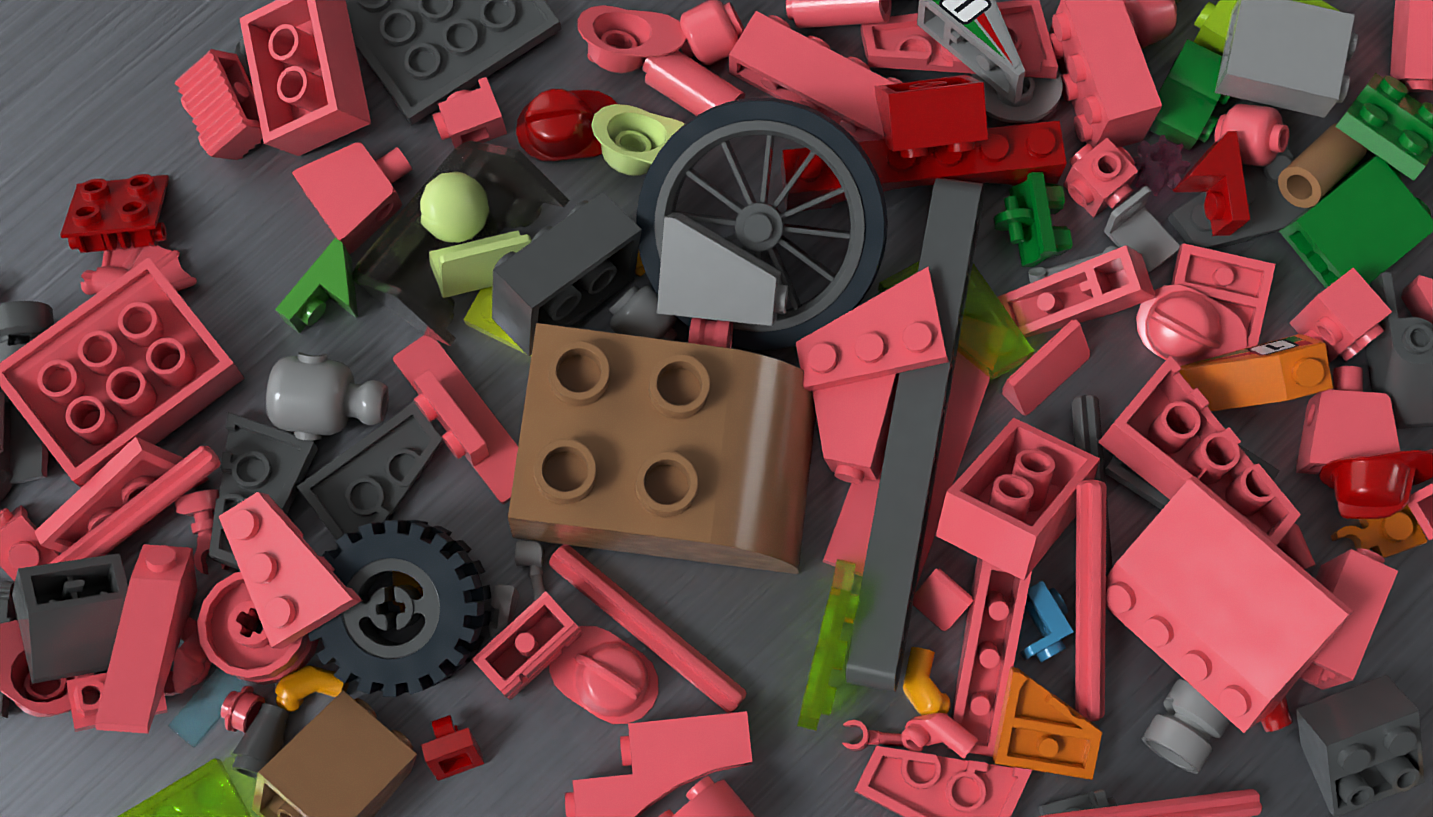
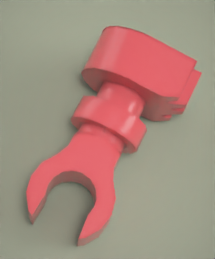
M218 489L182 495L175 501L177 513L192 516L195 519V523L191 524L192 534H198L194 564L196 569L203 574H208L206 556L210 550L214 520L213 512H215L216 499L219 498ZM221 564L222 569H224V570H228L229 567H230V566Z

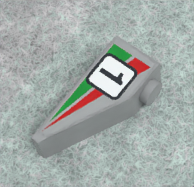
M919 0L917 25L1012 104L1015 105L1019 102L1022 95L1025 69L996 1Z

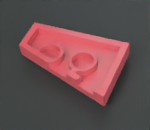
M929 267L924 268L797 341L796 348L800 369L804 370V389L812 392L948 363Z
M135 437L34 531L40 545L63 553L184 458ZM208 477L204 478L201 482H199V483H198L197 485H195L193 488H195V487L199 486L200 484L204 483L205 481L209 480Z
M256 492L218 516L271 648L283 649L363 601L352 588L346 587L333 573L335 569L324 557L318 556L303 539L304 534L268 494Z

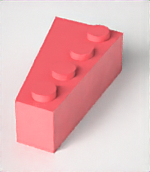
M1170 355L1098 443L1169 500L1173 498L1189 478L1195 476L1277 546L1301 514L1259 463L1253 464L1239 446L1241 440L1230 427L1225 429L1208 409V400L1198 388L1193 390L1179 373L1181 367Z

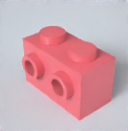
M1353 267L1319 293L1290 322V325L1298 334L1302 333L1325 342L1329 363L1338 356H1341L1347 362L1384 332L1379 323L1392 311Z

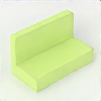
M519 230L430 251V265L443 298L493 286V269L497 262L505 254L512 251L517 253L531 243L530 235L521 236Z

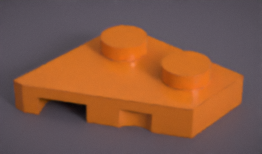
M1010 667L992 757L995 764L1093 780L1102 737L1100 728L1020 669Z

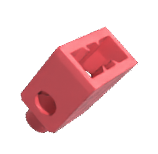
M356 142L297 168L292 174L334 236L344 244L348 253L351 254L400 210L403 204L392 183L413 169L398 147L374 161L361 142Z
M1357 366L1334 368L1333 390L1329 389L1318 392L1309 399L1297 458L1296 473L1319 474L1323 466L1341 458L1371 457L1400 452L1391 398L1386 393L1363 392V368Z

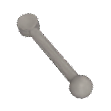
M1108 246L1103 253L1046 269L1034 267L1028 272L1029 281L1033 283L1115 250L1118 247Z

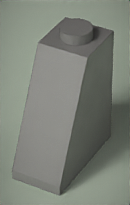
M671 213L665 216L657 314L772 326L777 320V314L786 313L788 285H780L781 271L681 213Z

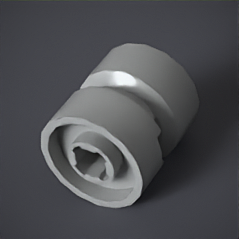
M1179 679L1163 702L1167 713L1155 715L1141 739L1151 750L1170 763L1190 773L1199 774L1213 751L1209 743L1210 738H1221L1230 720L1187 681Z

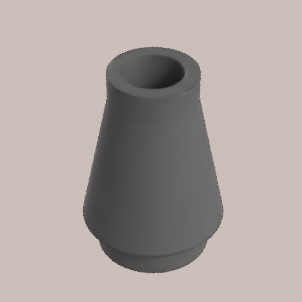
M261 704L258 714L231 754L235 758L232 765L234 771L257 779L258 772L283 747L286 722L290 714L287 710L271 704Z

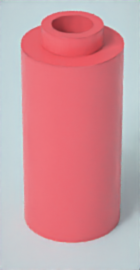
M786 0V13L790 20H794L795 25L799 29L887 23L891 15V0Z
M679 50L661 57H647L643 65V71L646 72L645 83L695 116L723 103L745 98L743 91Z

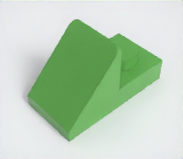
M334 238L275 309L285 323L298 333H301L306 325L311 326L320 319L326 309V301L329 298L354 317H358L352 258L344 244L337 238Z

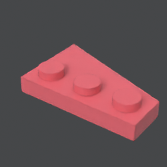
M876 746L853 792L902 817H1011L1032 770Z

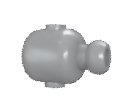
M299 352L298 356L281 358L273 366L267 385V416L277 428L294 431L297 439L320 440L323 435L341 432L348 424L350 417L358 418L367 425L383 422L387 414L389 392L388 387L384 383L376 380L355 384L349 367L343 362L327 360V354L312 356Z

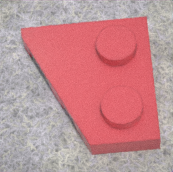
M1183 243L1178 251L1171 285L1180 284L1195 289L1228 307L1241 319L1247 334L1246 348L1258 345L1276 264Z

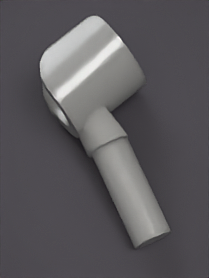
M518 540L515 549V565L530 566V578L535 601L545 592L542 576L545 550L538 541Z

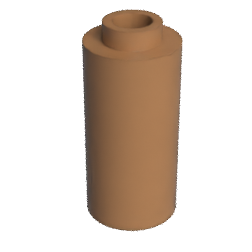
M1337 123L1331 125L1280 173L1278 186L1281 194L1288 202L1297 207L1309 208L1316 205L1365 157L1367 148L1335 127Z

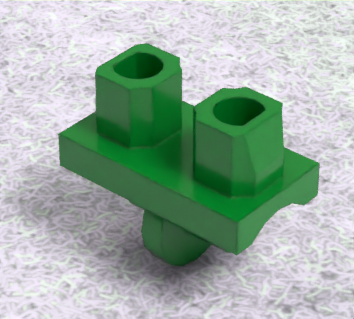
M1043 172L1029 173L1025 182L1009 189L1010 196L1004 198L1006 211L1000 212L993 218L995 229L1009 231L1011 243L1018 244L1022 267H1035L1046 258L1062 255L1071 249L1073 245L1070 229L1067 226H1052L1050 214H1057L1064 207L1063 186L1045 183Z

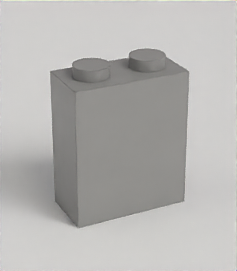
M1237 0L1231 12L1215 93L1325 118L1336 103L1344 101L1348 91L1350 77L1343 74L1346 61L1351 60L1357 45L1358 35L1351 33L1355 15L1292 0Z

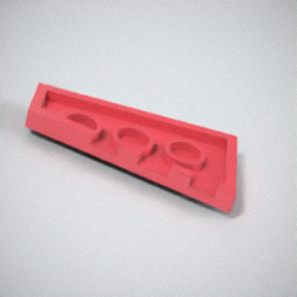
M1040 0L997 2L1024 66V77L1056 79L1058 65ZM918 13L891 16L887 23L861 24V37L869 67L976 74L917 25Z

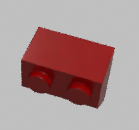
M968 75L875 86V96L886 146L893 152L900 151L901 158L926 156L929 154L928 147L946 145L947 152L969 151L975 149V141L988 140L984 82Z

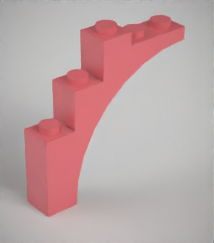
M747 711L628 723L629 736H620L622 764L623 766H632V774L572 780L573 792L565 793L566 817H640L649 807L683 785L714 772L752 765Z

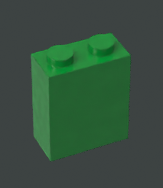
M1376 155L1356 168L1335 185L1316 205L1307 208L1279 232L1322 285L1327 288L1353 267L1370 284L1433 232V219L1429 207L1421 199L1414 197L1404 185L1399 171Z

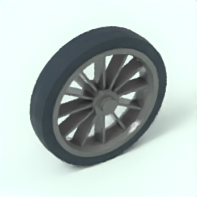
M757 97L726 102L706 110L684 124L669 138L651 164L641 188L636 214V224L642 229L638 246L641 261L647 277L657 294L659 290L664 218L671 213H681L698 222L735 226L736 233L724 239L729 242L738 239L743 245L741 249L745 251L747 249L754 250V256L762 260V252L768 250L775 268L781 271L782 284L788 285V297L793 308L786 309L785 314H777V320L772 326L733 322L732 347L749 350H773L795 346L796 342L855 309L864 299L879 272L887 241L888 219L883 188L873 164L860 144L849 132L823 113L803 104L777 98ZM757 134L767 135L760 202H756L729 140L733 138ZM778 136L799 143L811 150V152L773 205L768 204L774 137ZM720 144L748 204L746 207L693 169L705 154ZM815 155L819 156L833 171L841 187L781 213L777 209ZM687 176L739 213L737 218L675 211L680 190ZM840 193H845L850 211L851 231L783 223V219ZM783 231L850 239L845 260L837 275L783 236ZM778 242L831 281L829 285L815 297L801 304L775 244ZM676 316L690 327L692 317Z

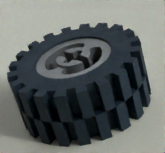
M388 520L385 522L369 523L358 527L360 531L346 533L335 542L339 547L336 550L325 551L322 557L335 569L333 573L346 587L352 588L363 601L308 633L310 642L321 639L325 647L324 650L317 653L323 665L335 662L339 666L338 671L334 674L336 678L343 683L352 680L359 682L357 690L367 694L383 691V697H397L409 692L411 695L428 689L450 678V675L463 669L471 661L468 658L469 655L480 648L485 638L480 635L481 629L490 623L491 611H484V600L491 598L490 585L482 587L479 575L485 573V570L480 560L472 562L467 555L472 549L463 540L455 541L450 537L451 531L442 526H429L428 522L420 520ZM389 571H399L408 574L423 589V596L416 588L408 584L380 588L372 595L371 599L368 593L376 579ZM396 600V602L404 603L405 612L397 614V612L389 611L388 602ZM422 615L425 617V624L419 634L411 641L405 643L393 642L383 638L370 623L371 619L382 630L394 628L398 630L412 626Z

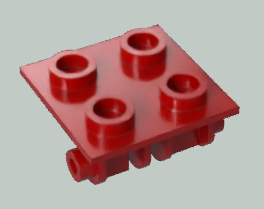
M139 174L129 179L110 181L91 179L77 184L60 234L61 238H68L71 250L79 249L81 254L106 251L107 249L114 251L117 248V236L122 249H129L131 240L134 248L157 246L158 241L166 240L165 225L163 222H157L169 176Z

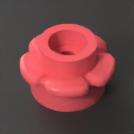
M244 686L241 692L233 690L225 698L220 715L225 719L224 724L228 731L236 732L239 730L246 733L258 714L261 704L265 703L264 697L253 693L254 688L252 686Z

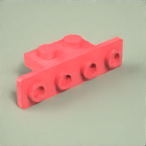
M431 333L424 334L394 355L393 361L418 394L414 398V402L429 422L437 419L445 429L446 433L441 437L457 459L465 456L501 504H505L511 499L518 446Z

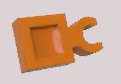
M1408 504L1400 512L1388 518L1359 519L1363 529L1357 526H1345L1331 535L1332 541L1341 538L1351 539L1354 542L1355 550L1357 548L1367 550L1372 548L1373 552L1379 554L1384 559L1427 543L1423 530Z

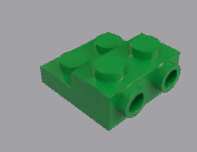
M1375 73L1335 127L1414 181L1426 167L1433 154V104L1428 102L1421 104L1407 94V87L1399 80L1391 76L1383 78Z

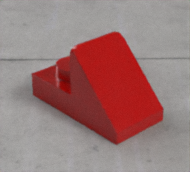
M1228 131L1216 141L1173 189V192H1206L1204 211L1207 219L1211 222L1212 236H1230L1250 221L1237 131Z

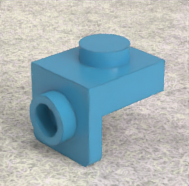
M1041 581L1028 589L1025 608L1043 638L1026 647L1020 654L1024 661L1037 655L1042 663L1066 649L1062 640L1074 631L1064 616L1068 613V609L1061 595L1055 588L1048 590L1045 583Z

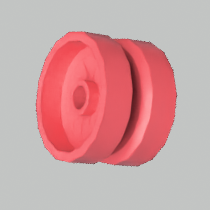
M241 572L233 573L214 586L204 599L197 620L199 643L209 661L231 676L261 685L278 683L281 678L305 667L314 656L319 639L310 642L309 636L306 634L283 649L271 648L264 629L260 634L256 633V628L261 621Z

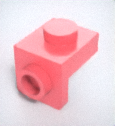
M22 505L12 512L8 508L0 511V567L14 582L18 568L49 564L60 555L59 552L40 545L34 532L37 527L28 518V511Z

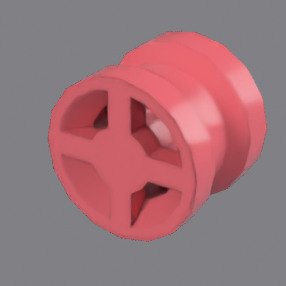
M702 318L691 319L688 343L732 348L733 322Z

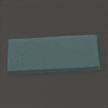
M217 668L197 693H193L190 701L168 726L194 748L221 717V707L227 695L233 690L241 692L245 685L235 676H231Z

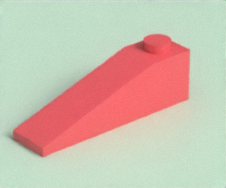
M143 544L130 577L95 720L96 730L149 733L198 590L192 548Z
M977 558L971 589V596L974 601L968 608L951 718L979 739L969 753L993 757L1010 667H1014L1032 571L1025 580H1022L980 558Z

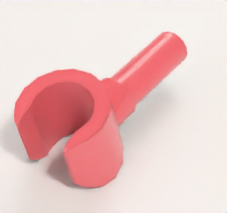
M848 720L843 724L844 727H858L863 731V738L858 744L842 743L851 751H862L868 745L904 746L901 741V734L868 730L858 720Z

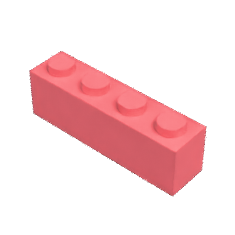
M755 11L729 54V74L777 99L803 104L823 113L837 122L858 142L885 139L875 96V86L903 83L902 81L892 77L886 79L872 72L870 67L862 60L851 56L846 58L832 51L830 46L822 39L815 36L806 37L792 30L790 25L782 18L775 15L767 17L758 11Z

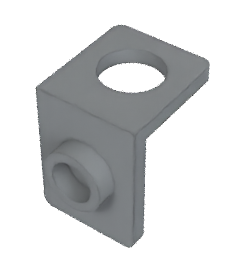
M1145 186L1111 213L1104 232L1118 248L1127 245L1142 254L1148 274H1150L1177 253L1180 246L1145 208L1151 193L1150 188Z

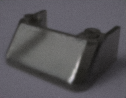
M476 141L464 142L449 154L361 258L353 270L352 279L367 293L420 333L450 346L456 338L446 328L450 325L455 315L453 312L455 300L452 297L443 298L430 265L429 252L496 236L505 227L512 229L519 226L527 227L539 217L543 203L564 208L570 200L519 149ZM441 173H465L476 179L487 193L490 212L484 228L472 239L460 243L445 242L435 238L421 224L420 200L426 185Z

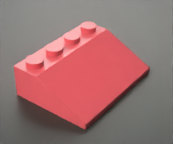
M150 257L144 259L0 363V387L71 480L79 487L86 484L135 437L156 445L245 379L233 361Z
M1195 476L1186 481L1120 557L1106 577V608L1243 733H1246L1276 708L1353 612Z

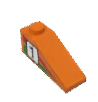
M1302 333L1182 365L1179 371L1193 390L1198 388L1208 400L1209 404L1207 407L1210 411L1289 401L1333 389L1325 342Z

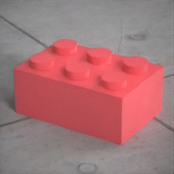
M275 0L239 18L264 144L301 156L371 124L346 0Z
M1060 0L1056 14L1052 17L1049 36L1062 74L1060 75L1063 83L1062 95L1067 102H1072L1076 113L1074 126L1080 142L1090 143L1093 147H1096L1105 138H1108L1115 146L1121 147L1142 142L1159 113L1162 103L1123 0Z
M1013 418L946 492L936 536L1005 572L1025 580L1075 518L1076 486L1083 480H1094L1101 458Z

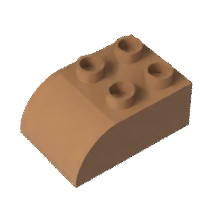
M536 323L508 513L512 537L798 574L816 418L813 393L803 387L804 370L784 361L738 349Z

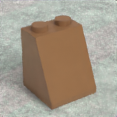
M343 690L258 772L252 810L260 817H374L409 776L417 753L413 751V746L405 735L397 730L390 731L377 720V716L369 704L359 698L354 700Z

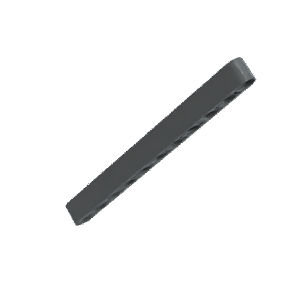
M936 178L918 272L929 267L948 363L899 373L847 659L846 683L891 692H896L899 684L982 214L984 183Z

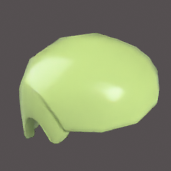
M462 172L439 174L426 185L420 200L421 224L435 238L445 242L460 243L472 239L484 228L490 212L487 193L476 179Z

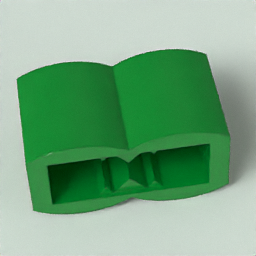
M1187 39L1158 92L1162 107L1149 131L1189 151L1197 140L1204 143L1207 141L1219 119L1211 115L1217 101L1225 105L1230 97L1215 93L1222 60L1221 55Z

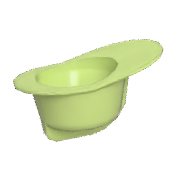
M613 104L603 107L595 113L591 126L594 136L601 143L602 154L608 165L619 173L629 176H641L647 174L661 148L685 123L649 113L634 106Z

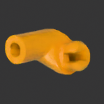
M911 647L903 682L904 694L921 715L938 712L947 714L951 707L950 698L946 693H941L930 678L935 652L924 648Z
M311 665L305 666L281 678L275 689L277 694L276 704L288 712L296 711L302 705L303 698L310 694L318 692L336 697L343 690L347 692L349 682L343 683L334 676L336 672Z

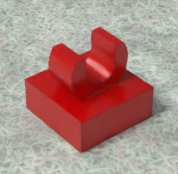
M451 715L432 721L436 739L421 744L425 762L438 781L484 764L480 747L469 728L458 730L457 725L454 726Z

